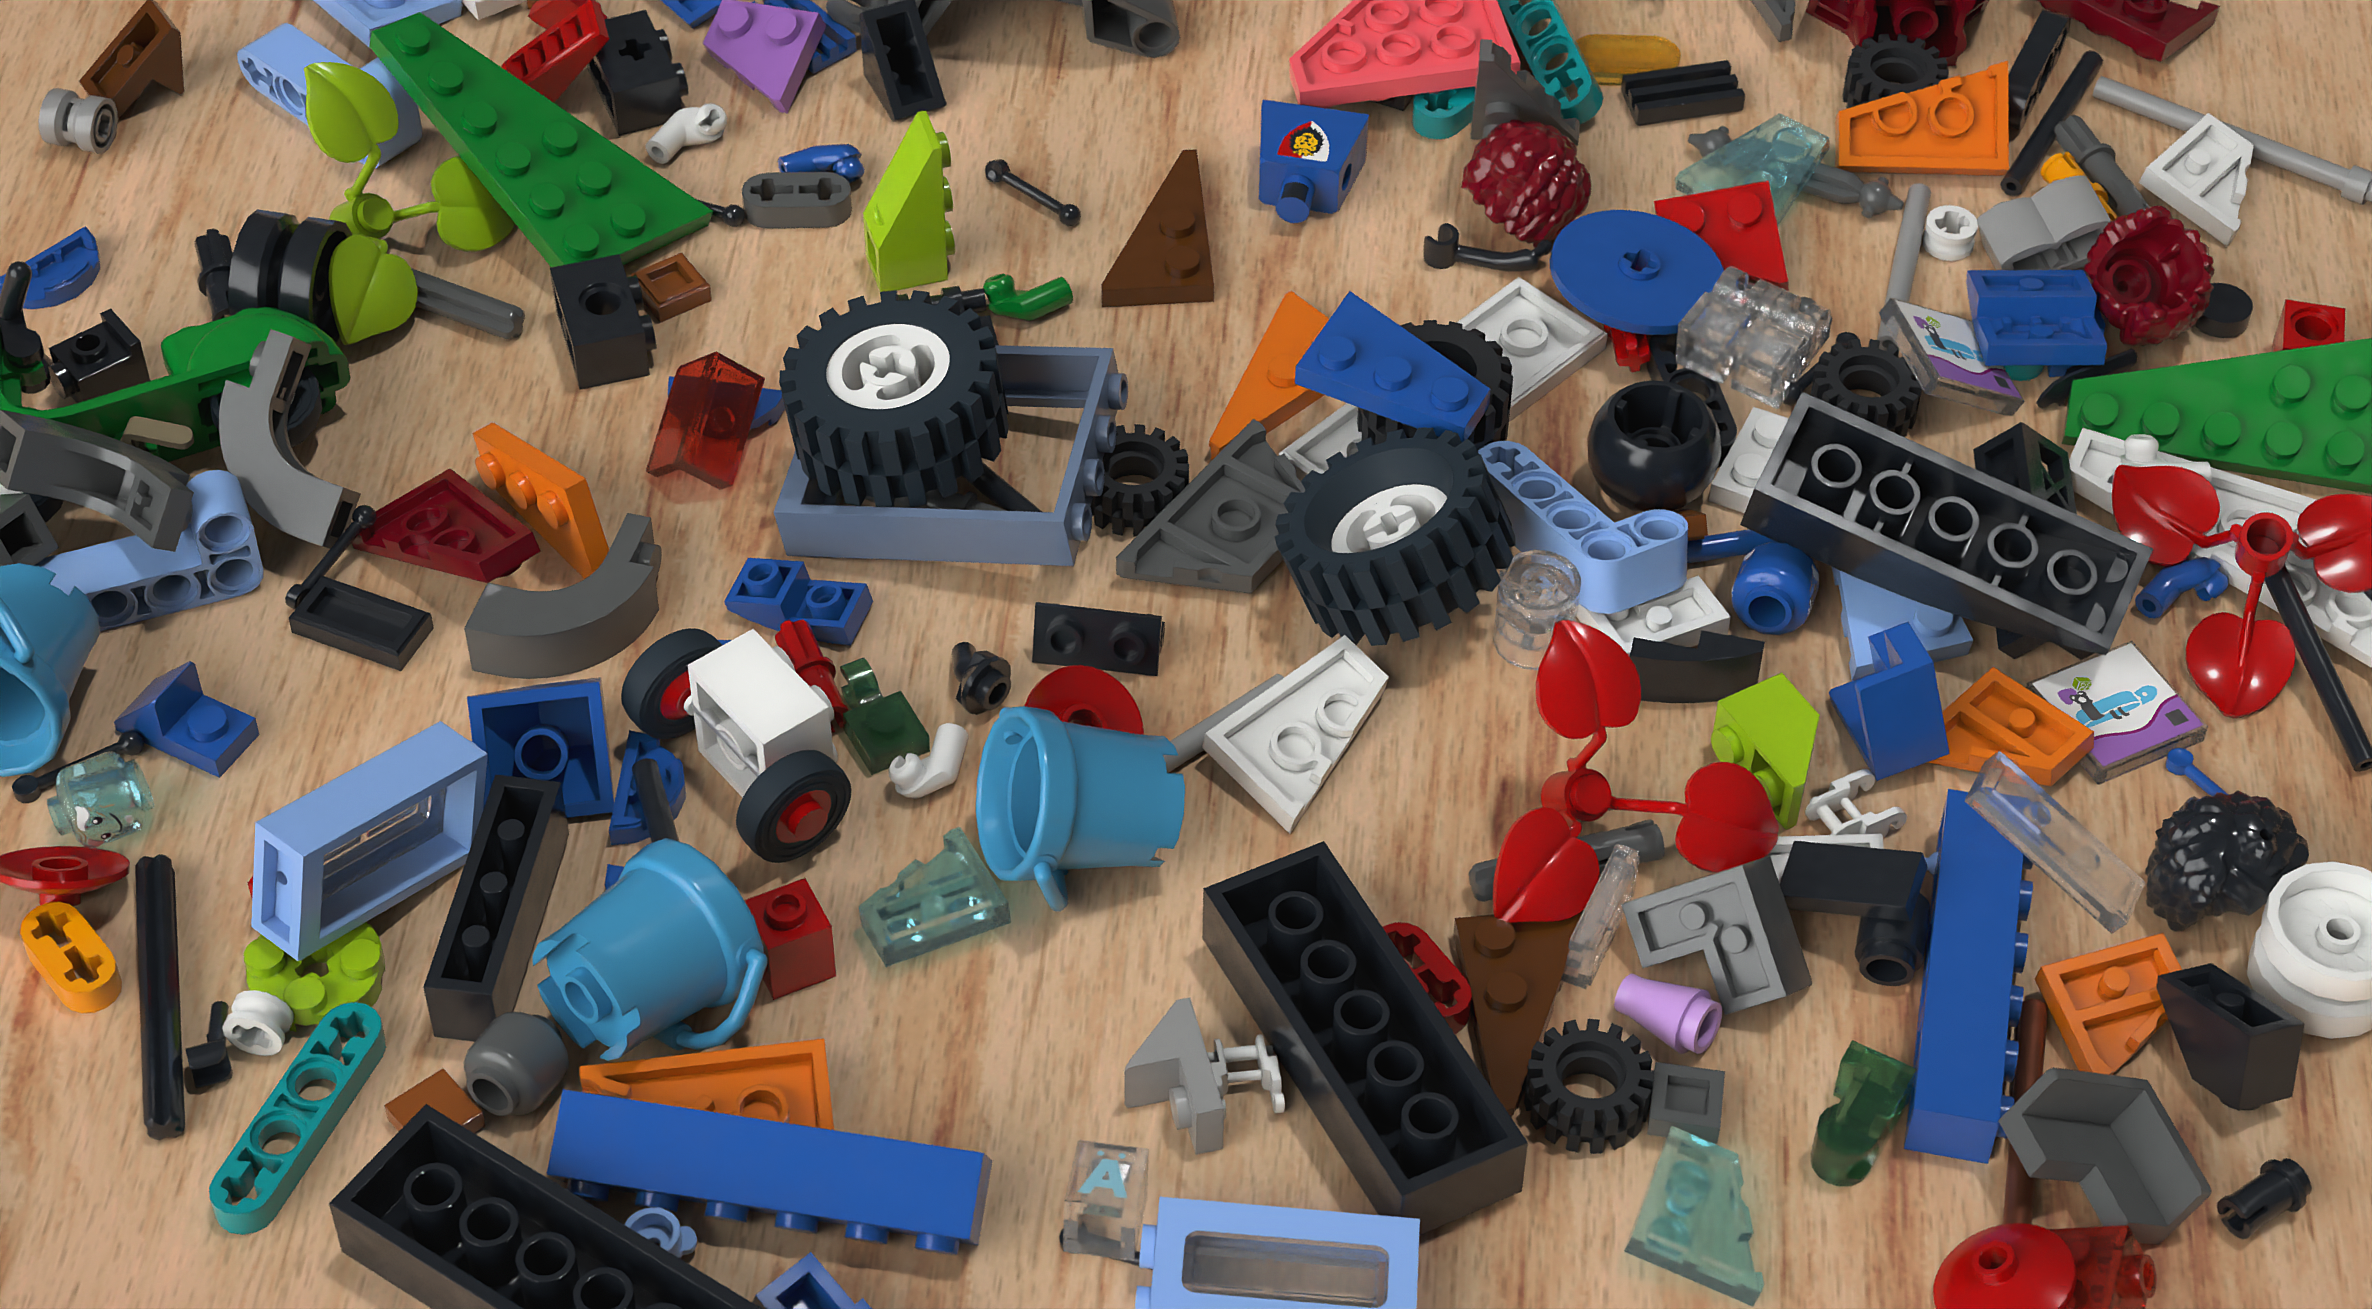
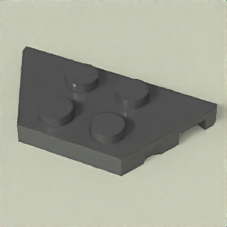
M1253 419L1116 557L1117 575L1126 579L1252 593L1283 561L1275 540V536L1279 535L1275 526L1278 514L1288 513L1284 501L1291 492L1304 493L1305 488L1297 478L1296 468L1285 454L1277 456L1266 442V429L1260 422Z

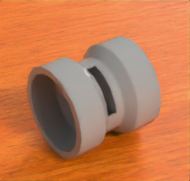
M53 88L45 96L40 108L39 132L41 138L49 144L68 146L70 143H77L78 147L83 151L102 154L111 146L117 130V108L110 98L90 95L86 99H82L75 91Z

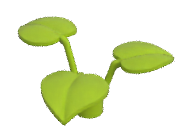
M318 62L304 67L307 86L306 116L314 141L327 156L340 162L354 163L368 155L353 186L344 192L348 201L336 206L329 217V220L345 222L352 233V236L338 244L333 252L329 266V292L334 320L343 344L350 345L370 336L397 328L406 322L415 309L418 289L411 267L402 257L386 254L388 244L385 240L379 239L388 234L392 224L428 213H438L437 229L442 241L457 250L476 252L485 250L502 241L513 229L515 223L460 156L444 161L435 170L431 180V190L436 202H427L396 211L381 196L374 193L364 194L362 191L381 159V150L377 144L392 139L398 132L399 121L395 103L383 84L367 72L343 63Z

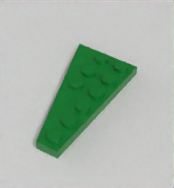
M421 12L372 31L369 47L550 267L620 254L622 264L625 265L710 224L713 211Z
M2372 338L2073 380L2069 392L2062 444L2075 446L2082 428L2124 441L2130 435L2145 434L2153 436L2158 441V451L2192 462H2208L2210 467L2215 469L2372 494Z

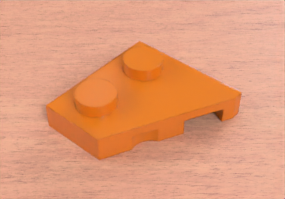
M1992 667L1942 711L1950 754L1927 763L2052 786L2094 748V731L1995 667Z
M2164 933L2041 966L2035 981L2078 1070L2114 1075L2169 1020L2156 989L2158 975L2179 971L2182 968Z

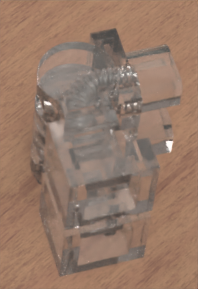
M1730 266L1721 274L1713 290L1710 293L1705 291L1678 323L1676 363L1721 384L1732 373V389L1779 409L1789 394L1790 383H1795L1802 376L1812 359L1829 338L1831 311L1821 305L1812 303L1802 313L1799 311L1801 306L1800 296L1762 279L1749 289L1747 288L1749 281L1748 273Z

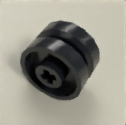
M259 209L247 217L241 228L232 254L228 281L230 315H235L248 308H276L295 314L315 324L336 343L340 335L334 320L330 301L329 266L333 252L338 244L352 236L345 222L308 217L302 223H299L296 216Z

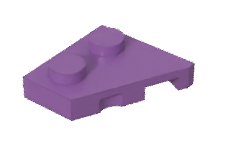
M722 0L703 41V45L712 58L726 69L735 71L738 78L752 90L756 88L770 100L774 108L779 112L788 113L826 24L817 12L738 0Z

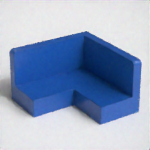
M1909 622L1868 636L1875 673L1832 688L1829 691L1831 704L1872 774L1875 776L1876 781L1950 754L1934 662Z

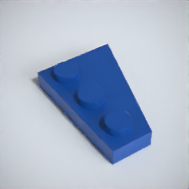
M1351 291L1348 292L1298 362L1295 371V384L1416 429L1433 428L1438 437L1445 430L1458 433L1461 442L1469 438L1488 409L1491 389Z

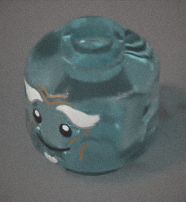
M112 751L102 753L62 769L56 777L57 795L47 799L51 818L59 834L63 836L72 832L78 842L90 849L100 847L140 831L146 822V811L154 808V801L148 782L138 762L135 759L126 762L120 755Z

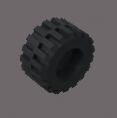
M1424 320L1423 325L1415 326L1411 322L1400 325L1491 389L1489 407L1468 438L1476 446L1477 451L1488 443L1506 441L1509 428L1513 375H1511L1512 365L1509 357L1502 356L1503 348L1496 341H1485L1486 334L1475 328L1470 331L1462 329L1463 324L1450 321L1448 325L1437 324V320ZM1358 407L1357 426L1358 432L1362 433L1361 441L1371 437L1374 445L1386 442L1387 432L1403 429L1407 438H1413L1417 431L1414 427Z

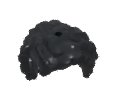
M2236 791L2229 795L2217 792L2214 796H2205L2201 799L2191 797L2178 811L2173 812L2172 817L2163 819L2162 828L2155 831L2158 839L2155 841V848L2149 856L2148 866L2145 869V874L2148 876L2146 903L2148 907L2154 909V914L2167 920L2168 926L2172 931H2183L2189 926L2195 925L2205 915L2218 917L2224 912L2231 911L2249 916L2266 904L2270 892L2283 875L2307 863L2309 857L2307 841L2297 833L2292 816L2287 811L2275 807L2267 797H2250L2241 791Z

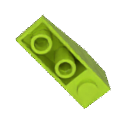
M926 110L917 112L863 212L866 258L880 292L898 291L948 280L947 256L955 254L952 229L948 220H945V212L953 211L950 185L947 178L943 177V168L951 167L950 148L945 133H935Z

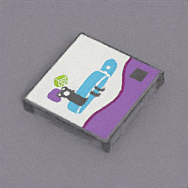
M1890 298L1879 311L1881 320L1925 394L2006 416H2013L2025 402L2004 366L1985 365L1972 320Z
M2133 641L2110 649L2107 655L2097 654L2030 681L2026 686L2033 693L2094 731V748L2079 763L2098 785L2167 757L2171 749H2186L2203 742L2208 729L2206 723Z

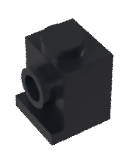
M111 308L100 313L102 323L49 348L53 364L48 366L51 376L50 381L63 399L71 396L76 403L150 381L140 340Z

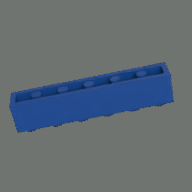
M1948 789L1937 837L1936 852H1938L1932 883L1931 908L1904 1141L1905 1150L1988 1164L1995 1137L2008 1139L1998 1120L2014 1105V1097L2002 1095L2003 1081L2012 1083L2014 1080L2019 1041L2008 1040L2007 1033L2008 1026L2018 1027L2024 995V987L2012 985L2013 973L2022 974L2028 947V934L2017 932L2018 920L2027 921L2033 891V882L2021 880L2022 869H2032L2037 844V831L2026 829L2028 802Z
M563 1089L547 1175L566 1182V1190L588 1200L608 1202L610 1189L637 1193L635 1205L643 1208L656 1207L669 1212H677L679 1200L706 1204L704 1216L714 1219L747 1223L749 1211L776 1215L774 1227L785 1230L817 1234L819 1221L846 1225L844 1237L848 1239L875 1244H887L889 1232L917 1236L915 1249L939 1254L958 1255L959 1243L979 1245L992 1160L982 1152Z

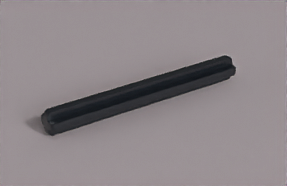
M163 854L153 858L143 856L135 865L143 1120L147 1127V1134L156 1140H161L166 1136L176 1138L185 1129L175 871L172 868V860Z

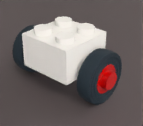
M688 628L662 637L647 648L632 665L623 683L621 693L622 705L627 715L640 730L657 739L676 738L696 729L698 751L742 797L737 811L736 826L743 841L755 854L772 863L788 862L815 849L836 829L848 809L851 800V784L845 772L836 764L838 754L832 742L831 720L834 719V710L827 695L817 685L810 687L796 673L792 661L782 648L778 646L772 648L754 629L722 645L714 636L706 631Z

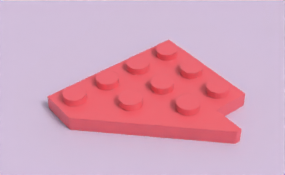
M1352 0L1289 58L1290 79L1299 105L1330 108L1334 105L1370 100L1383 101L1392 97L1421 93L1431 94L1443 90L1475 86L1481 39L1493 40V43L1503 47L1512 56L1511 70L1516 75L1517 71H1520V60L1497 0Z

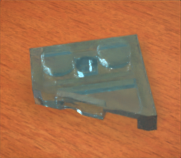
M1779 113L1680 171L1675 178L1676 190L1690 195L1769 180L1778 226L1830 149L1829 137Z
M961 827L954 828L943 836L944 850L926 865L915 859L898 873L897 879L891 885L880 888L859 906L862 928L885 967L1011 923L1007 899Z
M1671 1126L1663 1142L1624 1252L1753 1307L1762 1292L1764 1281L1762 1272H1755L1749 1241L1754 1231L1749 1208L1741 1197V1188L1744 1182L1738 1154Z

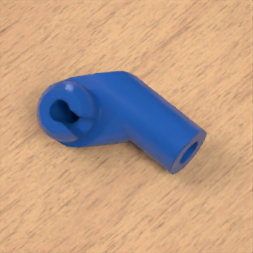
M851 144L816 145L778 158L780 172H829L833 170L834 173L843 176L849 183L860 179L864 174V166L859 160L862 154Z
M2201 557L2185 561L2178 565L2161 569L2136 596L2135 603L2143 615L2153 619L2159 618L2182 593L2192 588L2196 591L2199 599L2203 601H2209L2212 597H2218L2227 589L2228 578L2219 570L2221 564L2214 559Z

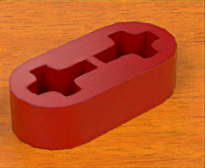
M1394 922L1383 926V929L1402 957L1413 955L1412 967L1409 964L1408 966L1429 995L1430 992L1438 1001L1434 1003L1454 1034H1457L1466 1026L1470 1017L1472 995L1467 979L1428 934L1418 926L1402 922ZM1452 1000V1007L1446 1008L1445 1005L1442 1004L1444 1002Z

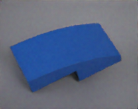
M748 558L724 602L727 610L767 628L780 631V624L790 619L792 622L803 619L810 624L817 641L851 646L873 603V599L865 583L811 580L803 561Z

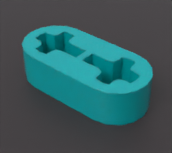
M1475 86L1443 90L1431 94H1416L1414 96L1412 125L1415 131L1421 136L1439 140L1456 135L1472 122Z

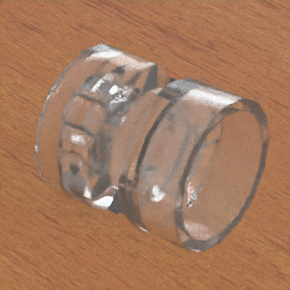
M1530 550L1513 556L1509 569H1500L1499 577L1501 581L1498 584L1493 644L1497 653L1508 663L1522 669L1538 670L1550 644L1555 623L1562 620L1576 621L1581 577L1576 566L1567 558L1551 551Z

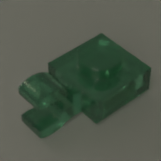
M864 657L840 666V671L848 685L841 687V692L852 709L843 713V730L871 775L888 769L892 761L899 755L905 759L907 753L920 756L930 752L929 734L901 691L883 697L875 674Z

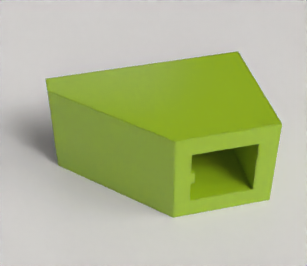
M1779 673L1718 701L1714 728L1711 734V744L1717 758L1721 762L1735 763L1754 774L1767 793L1777 821L1787 830L1797 825L1820 715L1783 673Z

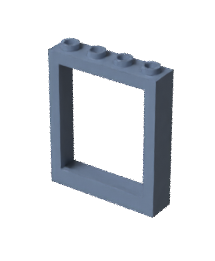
M995 345L1007 406L1084 408L1054 513L840 506L843 497L842 488L832 497L821 491L817 478L810 481L802 470L800 459L798 460L795 450L773 512L786 555L1074 566L1080 542L1088 541L1091 534L1092 512L1090 506L1093 496H1101L1103 491L1104 466L1102 461L1104 453H1112L1115 448V417L1117 410H1124L1128 400L1127 376L1125 373H1118L1113 348Z

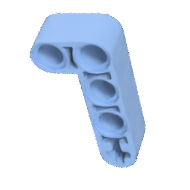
M288 23L279 25L241 48L237 53L239 67L251 86L307 126V86L304 67L318 62H336L350 65ZM377 57L359 69L375 77L388 90L397 109L399 127L398 132L392 139L377 144L381 150V159L376 168L416 144L422 138L418 105ZM368 155L359 162L365 164Z
M1496 441L1488 443L1478 450L1512 524L1511 527L1515 534V547L1584 608L1596 613L1612 614L1673 592L1682 587L1686 582L1688 522L1682 515L1669 510L1654 509L1614 523L1533 452L1520 443Z
M210 470L200 473L186 485V487L194 492L191 500L192 516L188 527L181 532L175 552L152 548L137 535L45 557L34 565L44 567L56 573L50 584L61 589L68 596L74 586L81 590L98 614L100 631L244 595L260 584L264 572L254 527L241 484L235 475L223 470Z

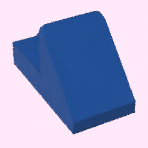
M191 661L154 679L114 721L117 731L121 733L131 730L137 731L143 736L145 744L219 778L260 735L255 717L203 694L196 665Z

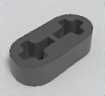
M762 173L749 178L742 187L745 219L750 224L759 228L835 227L844 223L852 212L849 182L843 176L836 173Z

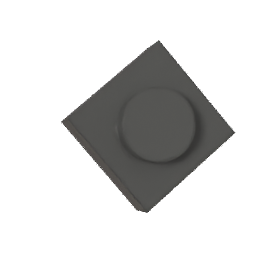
M1655 1062L1647 1135L1717 1144L1721 1126L1725 1071Z

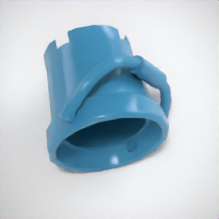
M21 563L0 566V777L33 773L54 759L71 719L69 699L83 666L100 634L98 614L81 590L74 586L68 596L61 589L50 584L56 573L44 567Z
M1027 706L1002 708L999 712V718L994 722L983 747L977 776V828L979 842L988 867L1002 881L1036 880L1047 903L1056 912L1062 911L1068 905V892L1065 880L1068 869L1121 866L1160 867L1165 861L1154 855L1158 848L1174 849L1179 839L1184 817V776L1178 773H1167L1166 762L1163 755L1179 756L1175 746L1165 736L1139 735L1062 722L1049 710Z
M668 838L646 845L629 859L616 883L559 930L539 942L532 955L533 966L547 958L550 976L537 984L544 1003L555 1021L572 1041L583 1049L595 1040L611 1047L599 1056V1058L607 1061L621 1058L651 1037L675 1050H682L687 1047L702 1051L725 1044L743 1027L755 1003L767 965V956L764 954V947L754 916L737 887L715 862L694 847ZM736 1001L729 1017L714 1030L701 1034L692 1032V1028L681 1021L705 1007L715 1008Z

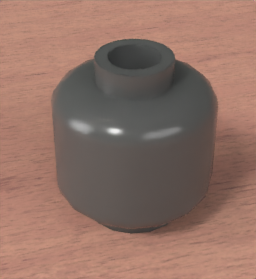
M506 1012L494 1019L468 1049L463 1064L467 1079V1089L471 1097L488 1112L506 1116L508 1114L527 1115L538 1109L564 1078L569 1066V1060L561 1033L553 1022L540 1015H530L524 1012Z

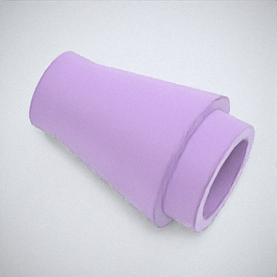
M1632 973L1624 978L1615 997L1614 1006L1616 1011L1632 1018L1680 1054H1684L1689 1050L1697 1054L1703 1053L1713 1042L1722 1019L1721 1004L1711 1000L1710 993L1707 990L1645 979Z

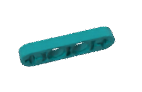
M1497 0L1536 80L1545 87V93L1554 96L1561 103L1560 117L1562 119L1577 118L1580 124L1589 121L1601 108L1603 94L1556 1L1531 0V2L1523 6L1520 0ZM1543 19H1551L1548 27L1541 33L1528 36L1530 29L1537 22ZM1568 53L1567 59L1561 66L1554 70H1546L1547 64L1556 55ZM1573 83L1579 95L1574 100L1571 99L1565 89Z
M357 1002L341 1004L331 1009L315 1028L212 1179L209 1186V1198L215 1218L222 1228L230 1233L240 1235L251 1234L267 1227L275 1219L384 1055L386 1038L381 1017L374 1008ZM359 1031L365 1033V1038L355 1036ZM340 1038H351L345 1047L342 1048ZM341 1057H343L344 1065L339 1061ZM326 1079L336 1084L334 1091L321 1100L310 1101L299 1096L302 1087L313 1080ZM290 1132L300 1137L299 1143L287 1153L275 1155L262 1150L266 1140L277 1133ZM253 1168L259 1172L257 1177H255ZM255 1186L257 1198L255 1200L245 1198ZM233 1196L243 1198L237 1206L232 1204L231 1198Z

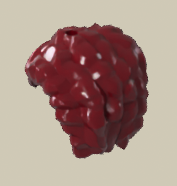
M1511 119L1509 122L1501 123L1492 129L1486 138H1483L1475 145L1472 159L1463 169L1461 188L1468 190L1473 195L1472 200L1475 204L1484 205L1485 215L1494 224L1504 223L1506 233L1515 235L1516 239L1521 242L1533 243V248H1535L1542 240L1551 241L1555 239L1566 225L1574 221L1577 216L1586 210L1591 196V177L1584 164L1580 163L1576 158L1577 148L1567 136H1564L1559 129L1537 121L1523 122L1518 119Z
M2163 206L2138 209L2135 213L2121 215L2115 221L2109 222L2105 226L2104 232L2099 234L2095 244L2091 246L2087 254L2088 262L2084 265L2086 275L2092 280L2091 285L2097 295L2096 307L2104 314L2112 326L2120 329L2119 340L2124 345H2158L2163 340H2174L2178 338L2180 332L2193 328L2209 306L2210 293L2214 288L2210 283L2214 275V268L2212 266L2214 262L2213 258L2209 255V247L2200 241L2198 230L2184 228L2182 221L2173 219L2171 212Z

